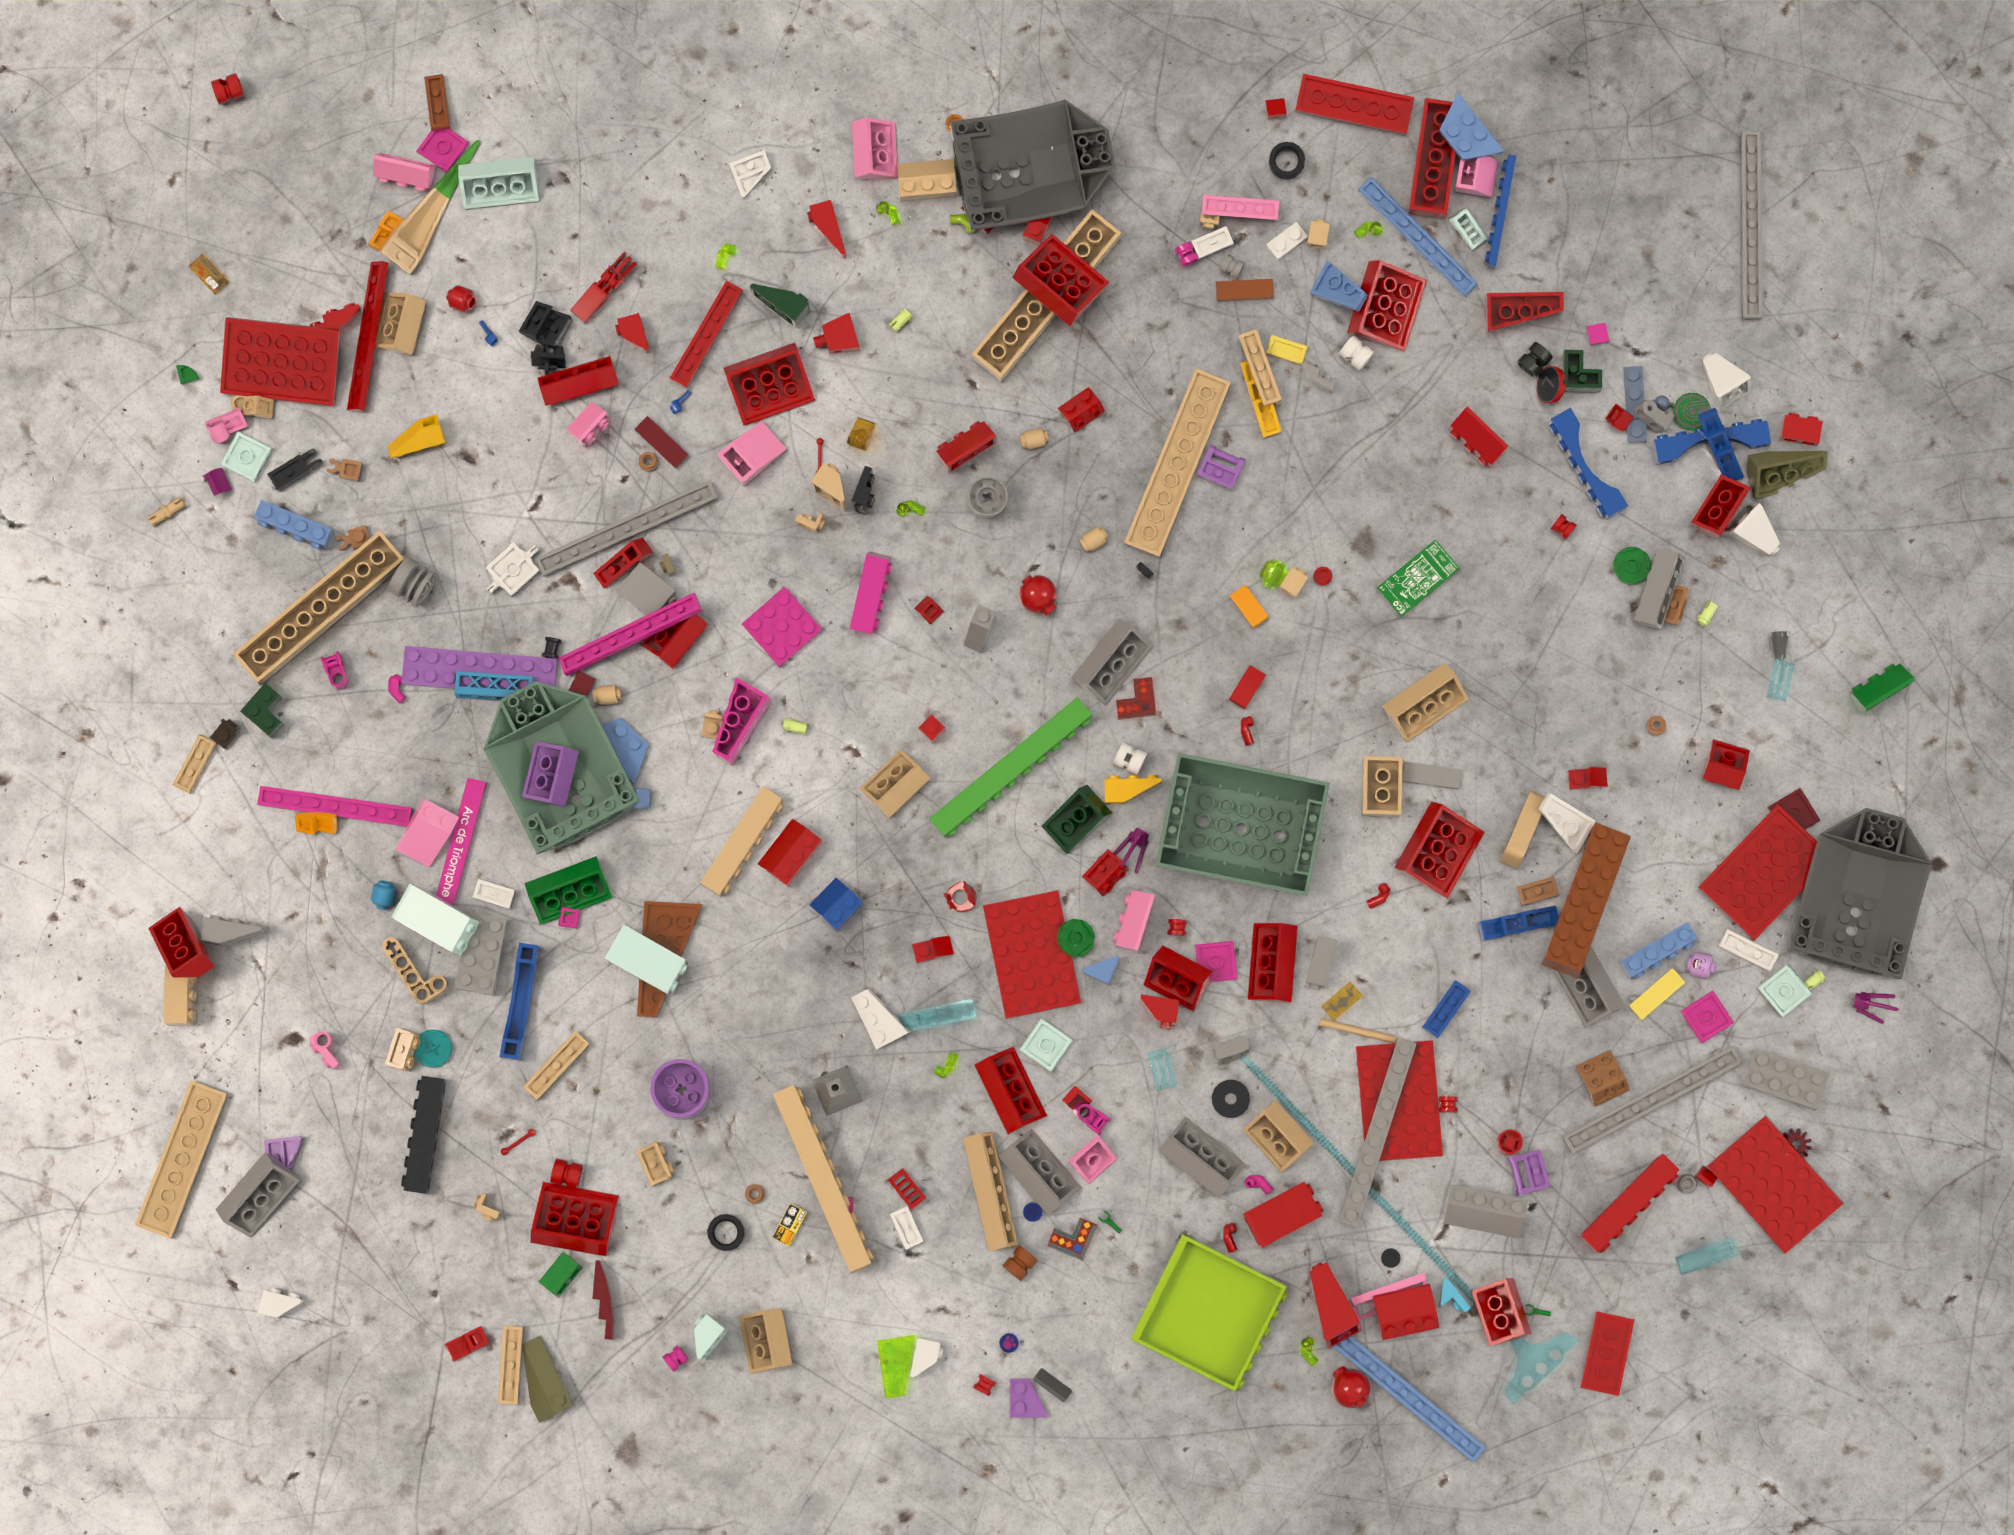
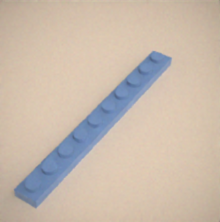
M1349 1337L1333 1346L1474 1463L1486 1448L1353 1337Z

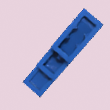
M1716 408L1698 414L1722 475L1735 481L1744 478Z
M1555 905L1480 921L1478 926L1482 941L1555 926L1559 916Z

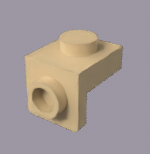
M1201 211L1199 224H1202L1203 228L1214 229V227H1218L1220 215L1202 214Z
M482 1193L481 1196L478 1195L474 1206H476L475 1211L482 1213V1218L493 1221L494 1218L499 1220L501 1212L484 1206L488 1195Z

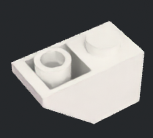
M270 1288L269 1291H263L258 1313L280 1318L302 1305L304 1300L299 1299L300 1295L288 1292V1296L280 1294L281 1290Z

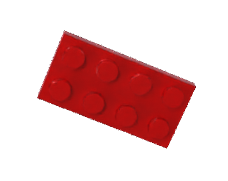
M1596 1311L1580 1388L1619 1396L1634 1319Z

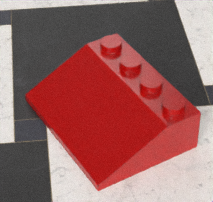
M1053 234L1043 241L1018 266L1012 277L1069 326L1084 313L1110 283Z
M1382 260L1369 261L1361 285V289L1368 296L1360 311H1353L1347 333L1404 352L1427 280Z
M795 342L723 367L743 426L815 401Z
M1431 801L1394 868L1448 899L1485 832L1443 804Z
M543 1182L531 1228L530 1243L607 1257L619 1195L580 1188L575 1189L564 1185Z

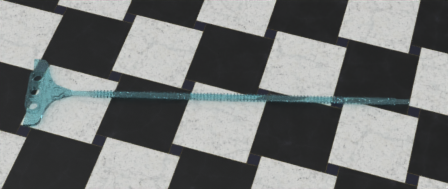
M1244 1055L1240 1057L1248 1066L1247 1069L1250 1068V1072L1253 1071L1252 1074H1255V1077H1258V1080L1260 1079L1261 1083L1263 1082V1085L1269 1088L1268 1091H1272L1271 1094H1275L1274 1097L1277 1096L1276 1099H1279V1102H1282V1105L1284 1104L1285 1108L1287 1107V1110L1293 1113L1292 1116H1296L1295 1119H1299L1298 1122L1301 1121V1125L1303 1124V1127H1306V1130H1309V1133L1311 1132L1312 1136H1315L1314 1139L1317 1138V1142L1320 1141L1319 1144H1323L1322 1147L1325 1146V1150L1327 1149L1328 1153L1330 1152V1155H1333V1158L1339 1161L1338 1164L1341 1163V1167L1344 1166V1169H1347L1346 1172H1349V1175H1352L1353 1178L1355 1169L1353 1165H1350L1351 1163L1347 1162L1348 1160H1345V1157H1342L1343 1154L1340 1155V1151L1337 1152V1148L1334 1149L1335 1146H1332V1143H1329V1140L1327 1141L1326 1137L1324 1138V1135L1318 1132L1319 1129H1315L1316 1126H1312L1313 1123L1310 1124V1120L1308 1121V1118H1305V1115H1302V1112L1300 1113L1299 1109L1297 1110V1107L1291 1104L1292 1101H1288L1289 1098L1286 1099V1095L1284 1096V1093H1281V1090H1278V1087L1276 1088L1275 1084H1272L1273 1081H1269L1270 1078L1267 1079L1268 1076H1264L1265 1073L1262 1074V1070L1260 1071L1259 1067L1257 1068V1065L1253 1064L1254 1062H1251ZM1371 1185L1368 1195L1371 1194V1197L1374 1198L1373 1200H1376V1203H1379V1206L1381 1205V1208H1384V1211L1390 1214L1389 1217L1392 1216V1220L1395 1219V1223L1397 1222L1398 1226L1400 1225V1228H1403V1231L1409 1234L1408 1237L1411 1236V1240L1414 1239V1243L1417 1242L1416 1245L1419 1244V1248H1422V1251L1424 1250L1425 1254L1427 1253V1256L1433 1259L1432 1262L1435 1261V1265L1438 1264V1268L1441 1267V1271L1443 1270V1273H1446V1276H1449V1279L1451 1278L1452 1282L1454 1281V1284L1458 1285L1457 1288L1460 1287L1459 1290H1463L1462 1293L1465 1292V1296H1468V1299L1470 1298V1301H1473V1304H1475L1472 1289L1470 1290L1469 1286L1467 1287V1284L1461 1281L1462 1278H1458L1459 1275H1455L1456 1272H1452L1453 1269L1451 1270V1267H1448V1264H1445V1261H1442V1258L1440 1259L1439 1255H1436L1437 1252L1434 1253V1249L1431 1250L1432 1247H1428L1429 1244H1426V1241L1424 1242L1423 1238L1421 1239V1236H1418V1233L1412 1230L1413 1227H1409L1410 1224H1406L1407 1221L1404 1222L1405 1219H1402V1216H1399V1213L1397 1214L1396 1210L1394 1211V1208L1390 1207L1391 1204L1388 1205L1389 1202L1386 1203V1199L1383 1200V1196L1380 1197V1193L1378 1194V1191H1375V1188H1372ZM1562 1333L1540 1344H1530L1520 1338L1510 1341L1517 1355L1515 1372L1505 1389V1395L1514 1405L1525 1391L1532 1390L1563 1360L1564 1353L1579 1341L1569 1333ZM1553 1349L1559 1350L1561 1354L1560 1358L1556 1361L1550 1358V1352ZM1538 1363L1546 1365L1547 1370L1544 1374H1539L1536 1371ZM1525 1376H1529L1533 1380V1384L1528 1388L1522 1384V1379Z

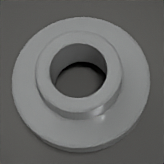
M1684 1174L1678 1179L1677 1185L1681 1192L1692 1193L1697 1187V1180L1691 1174ZM1685 1180L1690 1181V1187L1684 1186Z

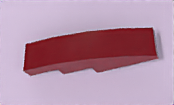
M595 1260L592 1299L600 1300L598 1319L606 1320L605 1339L614 1340V1312L610 1287L602 1262Z

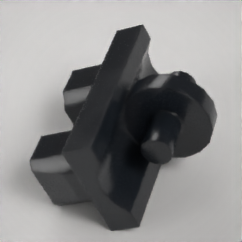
M536 345L534 351H531V365L545 370V375L550 374V370L566 368V356L563 346H557L555 350L553 349V353L546 352V346Z

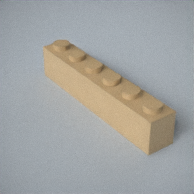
M764 786L761 788L701 880V885L720 897L722 894H727L731 888L729 883L732 878L736 879L742 871L740 866L743 862L747 863L752 855L751 849L754 845L758 846L763 838L761 836L764 829L768 830L773 823L772 817L775 813L779 814L784 805L782 804L783 799Z
M993 1132L979 1133L963 1138L988 1250L995 1251L1018 1245Z

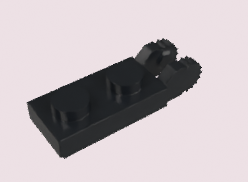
M314 448L302 455H297L267 474L277 491L322 464L320 458L308 465L304 462V460L316 454Z

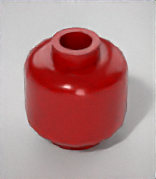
M459 285L453 287L452 290L450 289L446 296L449 307L463 313L472 310L476 303L473 291Z

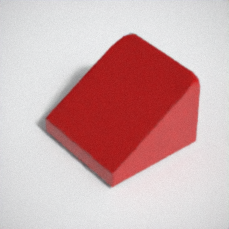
M1284 98L1265 100L1268 119L1287 116Z
M1615 404L1605 419L1613 427L1623 432L1633 419V416L1621 406Z
M926 596L914 608L929 624L944 612L929 596Z
M1704 1165L1695 1174V1178L1708 1188L1712 1187L1717 1180L1714 1173Z

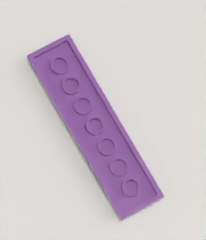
M405 646L401 684L455 689L456 671L533 676V682L537 681L555 687L558 659ZM460 677V686L467 687L472 683L469 677ZM482 678L477 682L481 688H487L492 684L488 678ZM502 679L496 685L500 689H506L511 684L507 680ZM520 681L515 686L521 689L528 685V681Z

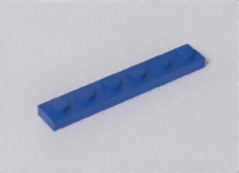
M1509 154L1507 160H1503L1502 171H1505L1504 178H1500L1498 189L1502 190L1501 195L1497 196L1495 202L1498 212L1497 215L1493 214L1491 225L1495 226L1494 233L1489 235L1488 244H1491V249L1486 252L1485 256L1488 269L1495 270L1515 166V155Z

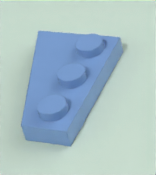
M1328 260L1310 291L1312 296L1358 312L1368 296Z

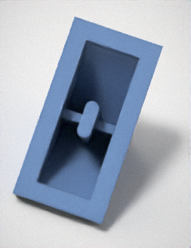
M1117 955L1082 969L1084 975L1108 985L1118 964L1119 957Z

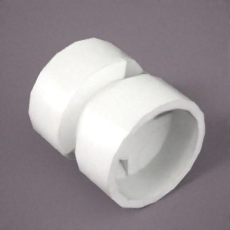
M1353 335L1341 349L1339 355L1346 361L1351 360V365L1360 371L1375 352L1367 345L1362 346V341Z
M1123 742L1113 764L1120 768L1127 767L1128 772L1138 775L1148 753L1140 749L1133 750L1132 745ZM1128 753L1132 755L1129 762L1125 761Z

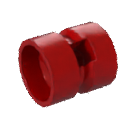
M236 73L226 76L225 80L219 78L211 81L219 105L229 102L231 97L237 99L244 96Z
M1513 1129L1503 1131L1497 1137V1149L1503 1155H1514L1523 1146L1521 1134Z
M556 1158L550 1182L559 1185L564 1182L567 1187L577 1189L583 1165L574 1162L569 1165L566 1160Z

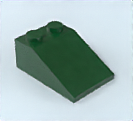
M757 284L750 285L752 295L795 328L799 326L810 312L808 299L801 293L797 295L792 291Z
M1088 785L1078 788L1042 827L1061 849L1068 854L1097 829L1113 812Z

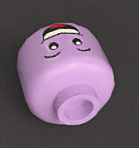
M1695 952L1692 956H1689L1687 970L1690 971L1691 976L1707 979L1711 973H1715L1716 962H1713L1711 954Z

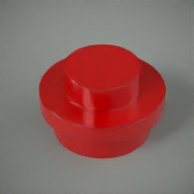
M1327 567L1317 568L1313 574L1314 581L1320 586L1328 585L1332 580L1331 570Z

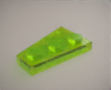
M915 1335L877 1340L885 1399L905 1396Z

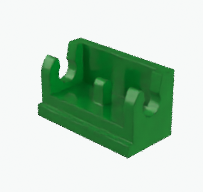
M562 1252L539 1280V1283L559 1298L583 1267Z

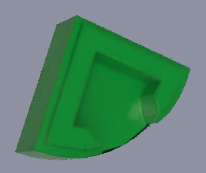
M176 365L181 385L200 380L198 374L192 368L185 365Z

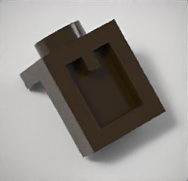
M222 719V723L210 736L212 740L225 750L240 733L236 729L238 725L231 719H228V721Z

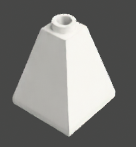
M1709 353L1702 359L1703 368L1719 412L1751 392V377L1717 353Z
M1748 503L1724 530V533L1765 555L1773 556L1779 550L1778 545L1780 542L1760 503Z

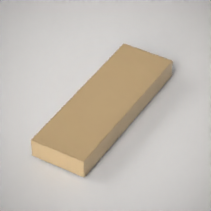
M199 734L172 785L191 794L217 743Z

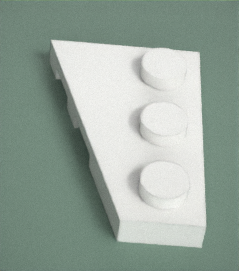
M1547 793L1538 810L1573 853L1577 854L1593 827L1595 820L1556 796Z
M871 989L851 997L876 1050L911 1032L898 1021L899 1019L885 1007V1004Z

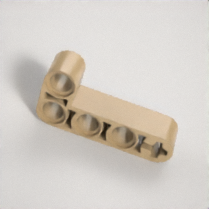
M1530 790L1500 862L1518 869L1542 813L1538 809L1545 796Z
M393 937L384 940L382 948L418 1003L427 1004L447 991L449 984L444 977L436 975L425 982L402 944ZM390 942L396 944L394 948L399 954L395 955L391 949L388 950ZM400 958H406L407 964L403 968H399L397 965ZM411 974L417 975V981L414 984L408 983V976ZM437 980H443L444 986L442 989H435L434 983ZM421 990L427 991V998L424 1000H419L418 993Z

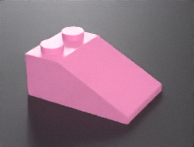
M421 799L395 850L430 867L451 834L459 817L426 799Z

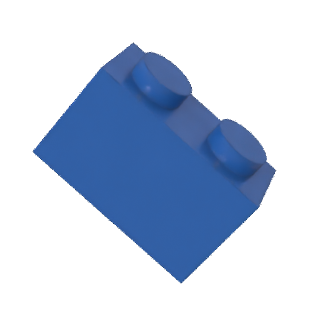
M835 878L814 899L810 906L829 925L838 931L863 905V902L847 886Z

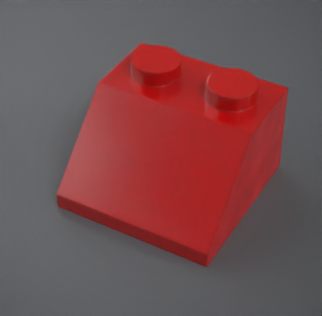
M1713 739L1702 779L1740 790L1746 774L1750 750Z

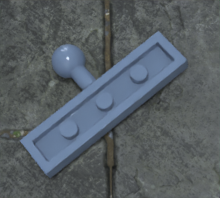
M1643 366L1623 367L1626 411L1633 416V419L1627 426L1628 443L1647 442L1646 424L1635 413L1637 404L1647 401L1644 399ZM1660 395L1655 400H1652L1660 410H1666L1670 404L1668 397Z

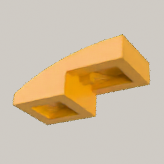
M387 211L368 246L379 252L389 238V235L404 219Z
M1246 585L1229 595L1253 629L1269 618Z
M306 812L295 815L297 832L314 835L316 831L335 834L338 830L336 814Z

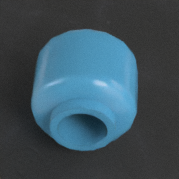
M378 881V883L372 886L371 902L376 905L377 909L387 910L388 907L395 904L397 888L393 886L392 882Z

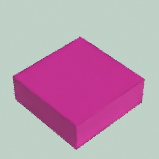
M1606 323L1586 327L1590 346L1609 342Z
M561 907L560 913L562 914L560 915L558 926L578 929L581 910ZM564 911L573 912L564 916Z

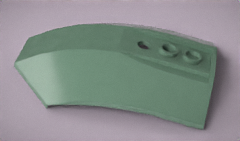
M535 681L501 699L484 746V751L499 777L536 854L575 842L610 824L640 802L586 696ZM536 741L579 751L565 807L522 797ZM574 794L580 795V801L577 803L571 802V797Z

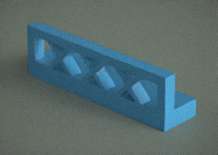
M456 671L454 694L456 698L501 701L502 698L519 690L515 685L520 681H528V685L533 683V676ZM460 677H469L472 683L467 687L460 686ZM482 678H488L492 684L487 688H481L477 682ZM505 679L511 685L506 689H500L496 684L500 680Z

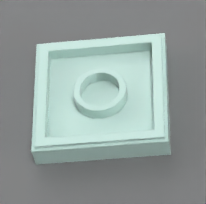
M238 431L220 465L255 483L272 448Z
M1786 964L1758 987L1782 1018L1813 994L1789 964Z
M1041 1018L1020 1048V1051L1052 1072L1073 1040Z

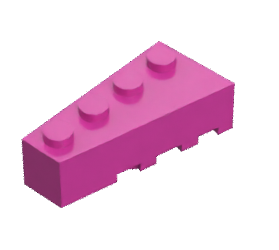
M870 551L866 554L849 629L872 634L874 630H878L880 619H877L878 611L882 612L884 601L881 599L883 593H886L888 586L886 578L887 574L890 575L892 563H890L891 556Z
M737 677L735 678L729 703L712 751L716 757L730 765H733L772 701L768 695Z

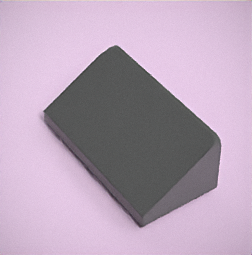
M1043 1368L1033 1378L1036 1383L1062 1402H1065L1072 1392L1069 1387Z

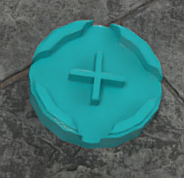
M433 1029L420 1034V1044L414 1052L419 1063L429 1068H437L444 1065L452 1054V1044L448 1036L439 1030Z

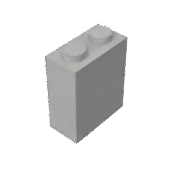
M641 562L638 563L616 590V593L644 616L665 607L667 604L673 603L677 598L675 596L676 590Z

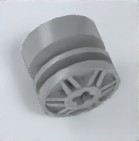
M991 476L975 480L970 486L967 495L970 510L976 516L984 519L998 516L1004 510L1008 500L1005 485L999 479ZM990 494L992 501L983 502L984 498L982 496Z
M406 557L394 573L387 590L398 598L407 592L405 602L408 603L412 600L411 605L416 608L430 593L436 573L430 571L427 574V567L417 572L419 563L410 557Z

